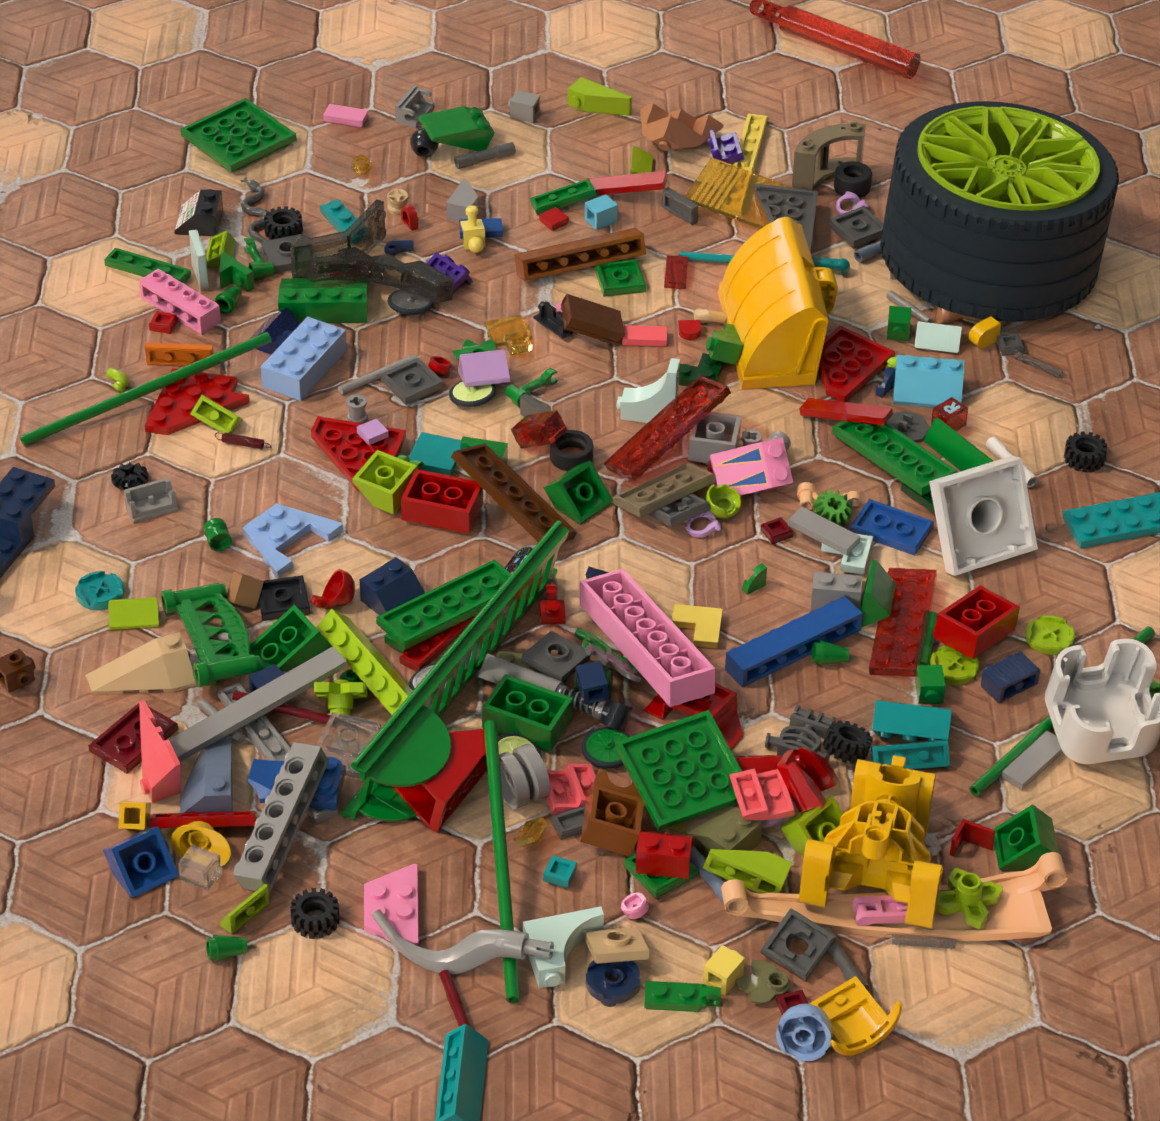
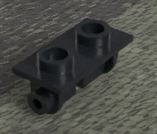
M547 301L539 303V314L533 316V319L562 339L574 333L564 329L562 312H556V308Z

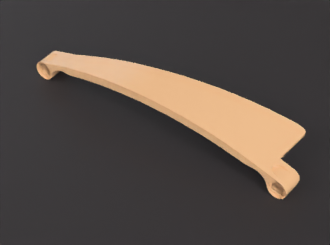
M1056 852L1042 855L1039 861L1027 870L981 878L982 883L991 881L1003 886L1002 896L998 903L985 906L988 910V919L982 929L966 924L962 911L947 916L935 911L932 929L905 924V922L858 926L855 918L857 912L853 909L852 901L861 896L889 895L887 892L829 894L826 907L824 908L799 903V894L754 893L749 891L741 880L737 879L725 882L721 887L725 911L732 916L761 918L780 923L790 908L822 928L831 927L834 933L892 938V935L887 934H893L894 938H896L895 935L897 934L898 939H900L899 935H901V939H903V935L907 939L908 935L909 939L912 936L913 940H915L914 936H916V940H918V936L922 940L923 936L924 941H926L925 937H927L928 941L929 937H931V941H933V937L935 941H937V937L939 941L940 938H942V941H944V938H946V941H948L947 938L950 941L951 939L954 941L955 939L956 941H992L1049 935L1052 931V926L1041 892L1063 886L1068 878L1062 856ZM941 885L939 892L950 891L951 889L948 885Z

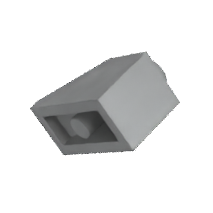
M463 179L446 202L448 220L459 222L460 219H468L465 209L471 205L478 208V214L476 215V218H478L480 214L478 195L468 180Z

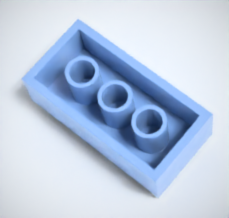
M307 317L261 365L262 387L301 401L347 351L346 330Z

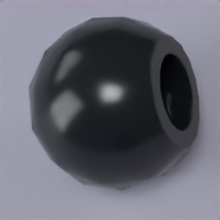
M424 128L416 130L410 138L411 148L418 156H430L438 148L439 143L431 141Z

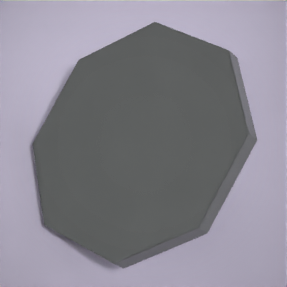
M908 411L893 413L887 421L889 425L914 442L923 441L929 430V426L922 416Z

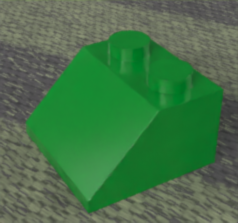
M591 460L575 466L543 487L554 508L577 524L613 502Z
M1033 804L993 829L996 831L994 844L998 866L1002 872L1024 871L1033 867L1042 855L1050 852L1059 853L1052 818Z

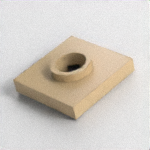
M638 927L585 931V942L596 964L649 959V949Z

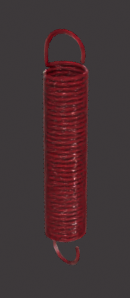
M220 433L222 438L218 439L225 443L262 449L265 443L264 439L231 433Z

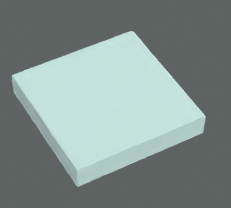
M190 230L192 267L200 290H208L206 253L198 231Z

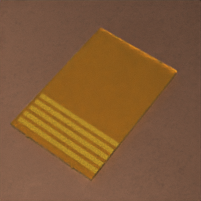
M711 157L684 197L700 207L761 229L768 225V222L754 191L755 184L793 187Z

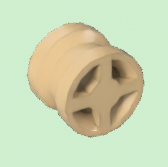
M394 189L388 192V212L393 215H401L402 207L408 205V193L405 190Z

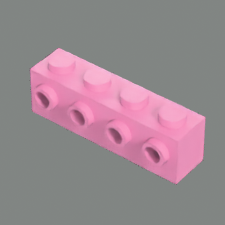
M160 269L139 280L140 296L143 300L165 313L176 314L178 321L201 335L221 322L220 308L216 302Z

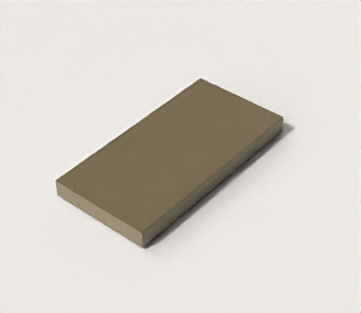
M685 462L612 497L613 503L641 518L716 482L715 474Z

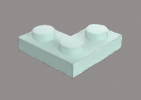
M857 534L861 536L860 543L847 555L822 543L821 551L843 555L840 571L864 575L873 536Z

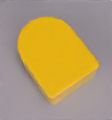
M990 316L974 325L969 332L968 338L977 347L983 349L996 342L997 336L1000 335L1001 323Z

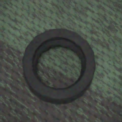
M565 430L559 432L550 441V461L555 467L564 471H569L575 466L590 460L592 462L593 440L582 431ZM566 447L580 448L583 452L566 454L560 450Z

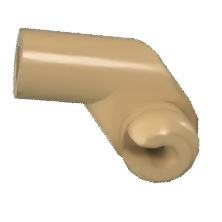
M702 308L694 311V320H700L701 324L709 322L725 323L727 319L725 312Z

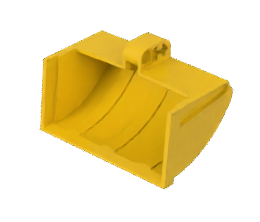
M790 217L779 218L754 233L735 253L725 271L722 283H719L718 295L722 311L727 314L725 324L728 323L735 326L743 344L736 362L741 390L815 385L829 322L827 313H830L834 308L838 286L832 269L814 266L802 225Z

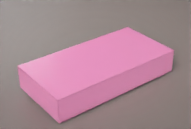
M329 104L323 114V121L356 127H363L368 118V110Z

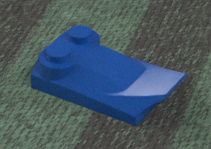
M327 757L329 763L308 808L336 811L346 774V766L337 758ZM253 759L248 782L255 789L260 803H265L267 796L270 795L275 784V778L280 773L284 761Z

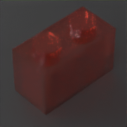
M558 410L526 415L511 428L515 440L521 449L552 444L568 430Z

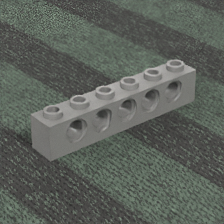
M293 742L290 751L286 754L281 771L275 778V784L271 793L265 800V806L261 815L257 818L251 837L247 840L241 859L234 869L233 875L242 889L257 891L264 884H267L269 894L271 893L329 763L327 756L320 746Z

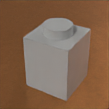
M517 90L508 102L510 118L533 123L540 113V95Z

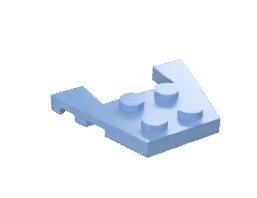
M277 503L243 527V535L255 551L262 555L263 561L267 566L271 567L276 578H279L293 568V560L280 552L303 535L312 531L329 542L343 531V524L341 522Z

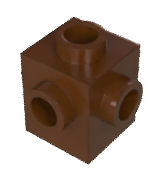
M17 649L0 658V684L8 693L35 681L34 669L36 666L31 656H26L21 649Z

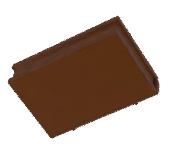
M566 294L563 298L561 310L564 329L616 346L619 345L620 339L625 336L621 311L570 294Z

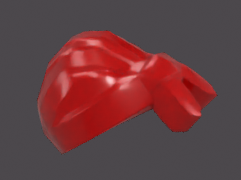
M342 569L336 570L328 580L322 597L313 595L310 603L316 605L315 607L332 609L334 606H345L350 603L355 595V581L351 574Z

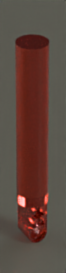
M752 0L749 9L753 15L778 24L781 31L907 79H912L919 68L921 59L919 53L792 5L784 8L766 0ZM763 4L764 8L762 12L759 13V7Z

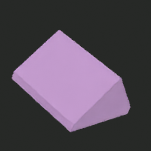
M504 349L460 354L458 373L465 387L510 382Z

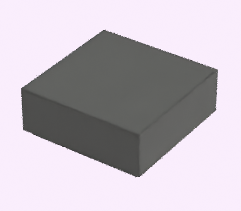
M1019 334L997 336L996 342L1002 356L1014 355L1019 351V354L1021 352L1022 354L1024 353V346Z

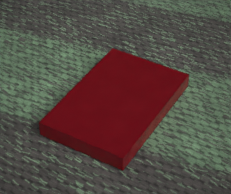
M139 703L88 745L89 752L126 774L142 762ZM149 707L155 717L157 727L160 726L163 730L165 740L179 730L178 723Z

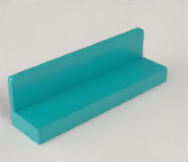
M466 1023L445 1035L435 1121H480L488 1039Z

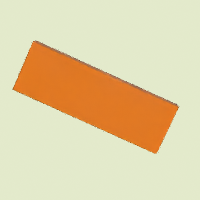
M146 342L145 344L147 365L187 366L214 354L213 345Z

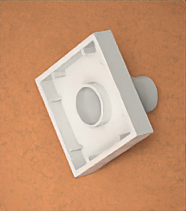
M1010 456L929 481L946 573L956 576L1038 549L1022 458Z

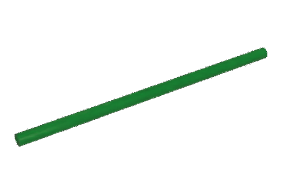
M265 332L19 436L23 446H27L270 343L271 337L268 332Z
M1147 626L1133 639L1146 644L1155 636V631ZM1050 715L969 787L970 792L974 796L978 797L1002 775V771L1046 731L1050 732L1054 728Z
M488 720L484 722L500 929L514 931L496 721ZM503 957L506 1001L515 1003L520 1000L517 959Z

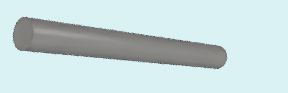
M413 354L338 386V391L343 395L380 379L382 373L418 357L416 354Z

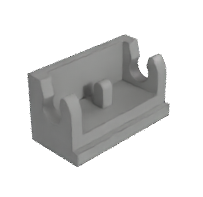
M413 85L395 105L396 123L416 128L421 123L418 119L419 116L428 114L434 108V102L423 97V95L430 97L432 93L418 88L417 85Z
M169 477L124 490L126 510L133 524L178 511L176 492L172 490Z

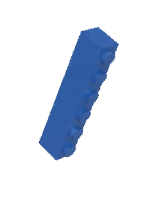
M845 596L831 601L829 604L812 610L808 614L794 619L779 628L772 629L770 632L754 638L739 647L732 648L726 652L725 671L743 688L811 655L814 642L819 643L822 640L834 644L861 631L863 613Z

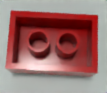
M415 469L401 498L402 520L470 534L483 505V488L473 480Z
M980 585L938 613L933 638L957 650L964 656L974 659L1015 631L1020 606Z

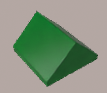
M873 559L860 606V611L863 613L861 627L890 616L896 586L895 581L880 563Z

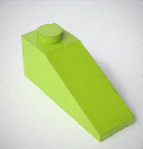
M580 77L568 88V105L581 111L630 115L632 112L631 96Z
M711 849L703 869L728 880H741L746 888L759 894L779 893L792 862L765 851Z

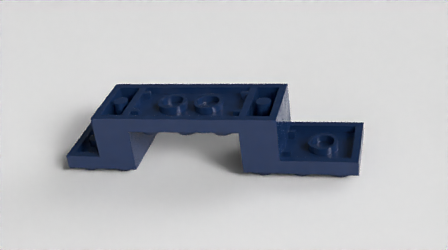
M13 467L0 482V578L34 538L31 516L55 488V479Z

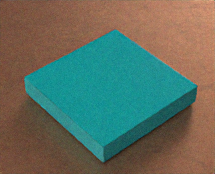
M421 432L409 457L412 461L419 460L423 462L424 471L451 476L457 465L451 456L454 451L461 449V440Z

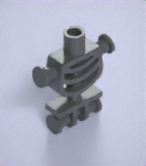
M797 705L790 716L789 726L783 728L780 737L771 736V733H767L765 748L769 746L777 747V755L783 756L785 752L791 749L797 750L804 747L829 761L830 755L827 752L825 754L820 752L821 738L825 739L829 725L834 721L836 722V717H825L822 712L815 716L813 715V709L809 708L807 711L801 709L800 705Z

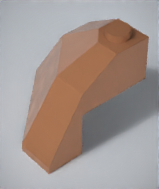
M654 103L641 107L640 110L643 135L664 151H669L670 149L689 150L698 147L711 137L710 130H714V133H717L724 126V124L710 115L696 119L682 109L668 113Z

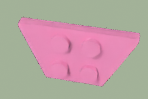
M417 864L409 865L364 884V932L375 936H382L389 940L371 916L380 909L401 937L419 946Z

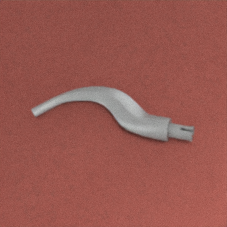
M380 909L371 915L399 952L413 963L436 973H440L442 970H449L450 975L460 974L496 957L524 960L527 955L551 959L553 956V952L541 950V948L554 949V942L529 939L528 933L502 929L474 932L447 950H428L414 945L401 937Z

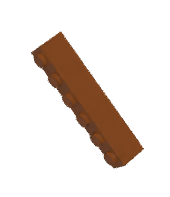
M636 228L516 253L514 254L516 272L519 277L527 281L645 255L646 247L644 233Z

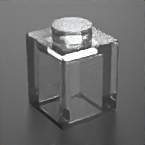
M192 845L179 861L180 879L207 891L222 876L223 868L221 867L220 855L198 846Z

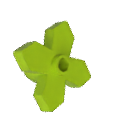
M334 680V683L314 682L316 697L318 699H328V710H330V715L334 717L351 716L353 699H368V688L364 682H349V680Z
M954 868L948 877L947 884L951 890L938 893L935 911L946 916L962 911L966 924L982 929L988 919V910L985 906L998 903L1002 896L1003 886L991 881L982 883L980 877L975 873Z

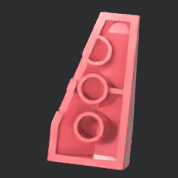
M142 700L139 701L143 779L139 782L143 794H148L153 803L181 793V764L170 741L164 739L162 728L160 726L157 727L154 715L146 702Z

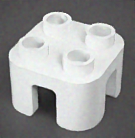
M1134 639L1114 640L1110 643L1103 664L1083 668L1087 658L1084 646H1071L1061 651L1056 659L1045 692V703L1064 754L1077 763L1095 764L1141 757L1151 753L1157 746L1160 738V693H1155L1152 699L1149 693V687L1157 669L1152 651L1145 644Z

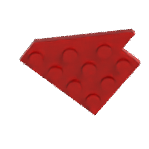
M317 416L311 429V438L357 491L360 490L352 482V478L370 457L379 450L398 458L406 439V430L385 427L388 430L389 437L368 445L357 434V426L364 423Z

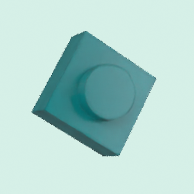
M552 855L543 873V881L568 888L577 870V862Z

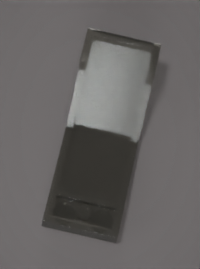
M376 199L346 231L313 238L301 235L290 246L292 278H317L332 275L360 263L386 236L384 201Z

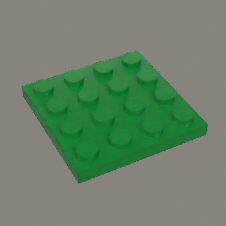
M247 98L180 129L182 137L230 172L238 170L297 140L295 132Z
M709 710L616 741L615 749L658 831L738 803L730 780V774L742 772Z

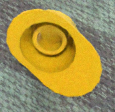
M195 821L178 827L172 833L171 846L182 859L212 867L223 866L230 860L231 848L228 841L208 823Z

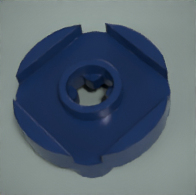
M593 960L589 964L586 973V988L590 995L601 1001L604 1006H615L617 1003L628 1001L639 992V968L634 961L596 964ZM609 976H611L612 978H619L618 981L615 982L608 981Z

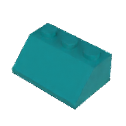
M876 700L872 731H877V736L887 738H892V733L902 734L903 740L917 741V737L928 738L927 742L948 740L952 710Z

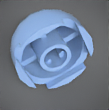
M798 1004L790 1007L780 1018L776 1030V1039L781 1050L785 1054L788 1052L791 1055H796L795 1059L799 1061H813L821 1058L830 1047V1041L833 1037L832 1023L829 1017L819 1007L811 1004Z

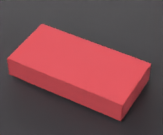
M623 325L625 336L622 337V345L667 346V326Z

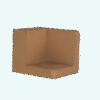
M233 572L226 599L234 604L255 609L264 581L253 576Z

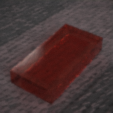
M667 255L664 288L686 289L688 256Z

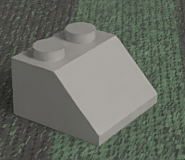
M814 572L811 609L816 610L829 604L831 601L845 596L860 610L862 576Z

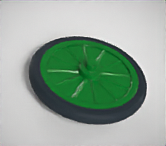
M612 727L595 729L583 739L581 745L582 753L586 760L601 768L620 767L624 764L615 749V743L631 736L625 731Z

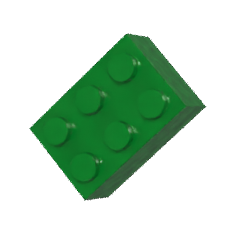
M504 674L482 706V728H484V722L488 720L496 721L498 734L517 733L536 743L540 749L549 752L552 751L573 718L572 697Z

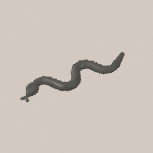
M245 177L241 182H246L250 190L257 193L242 200V211L250 215L262 217L249 225L248 233L257 241H267L255 232L256 229L264 226V215H266L267 210L249 206L264 196V190L258 182L247 180Z

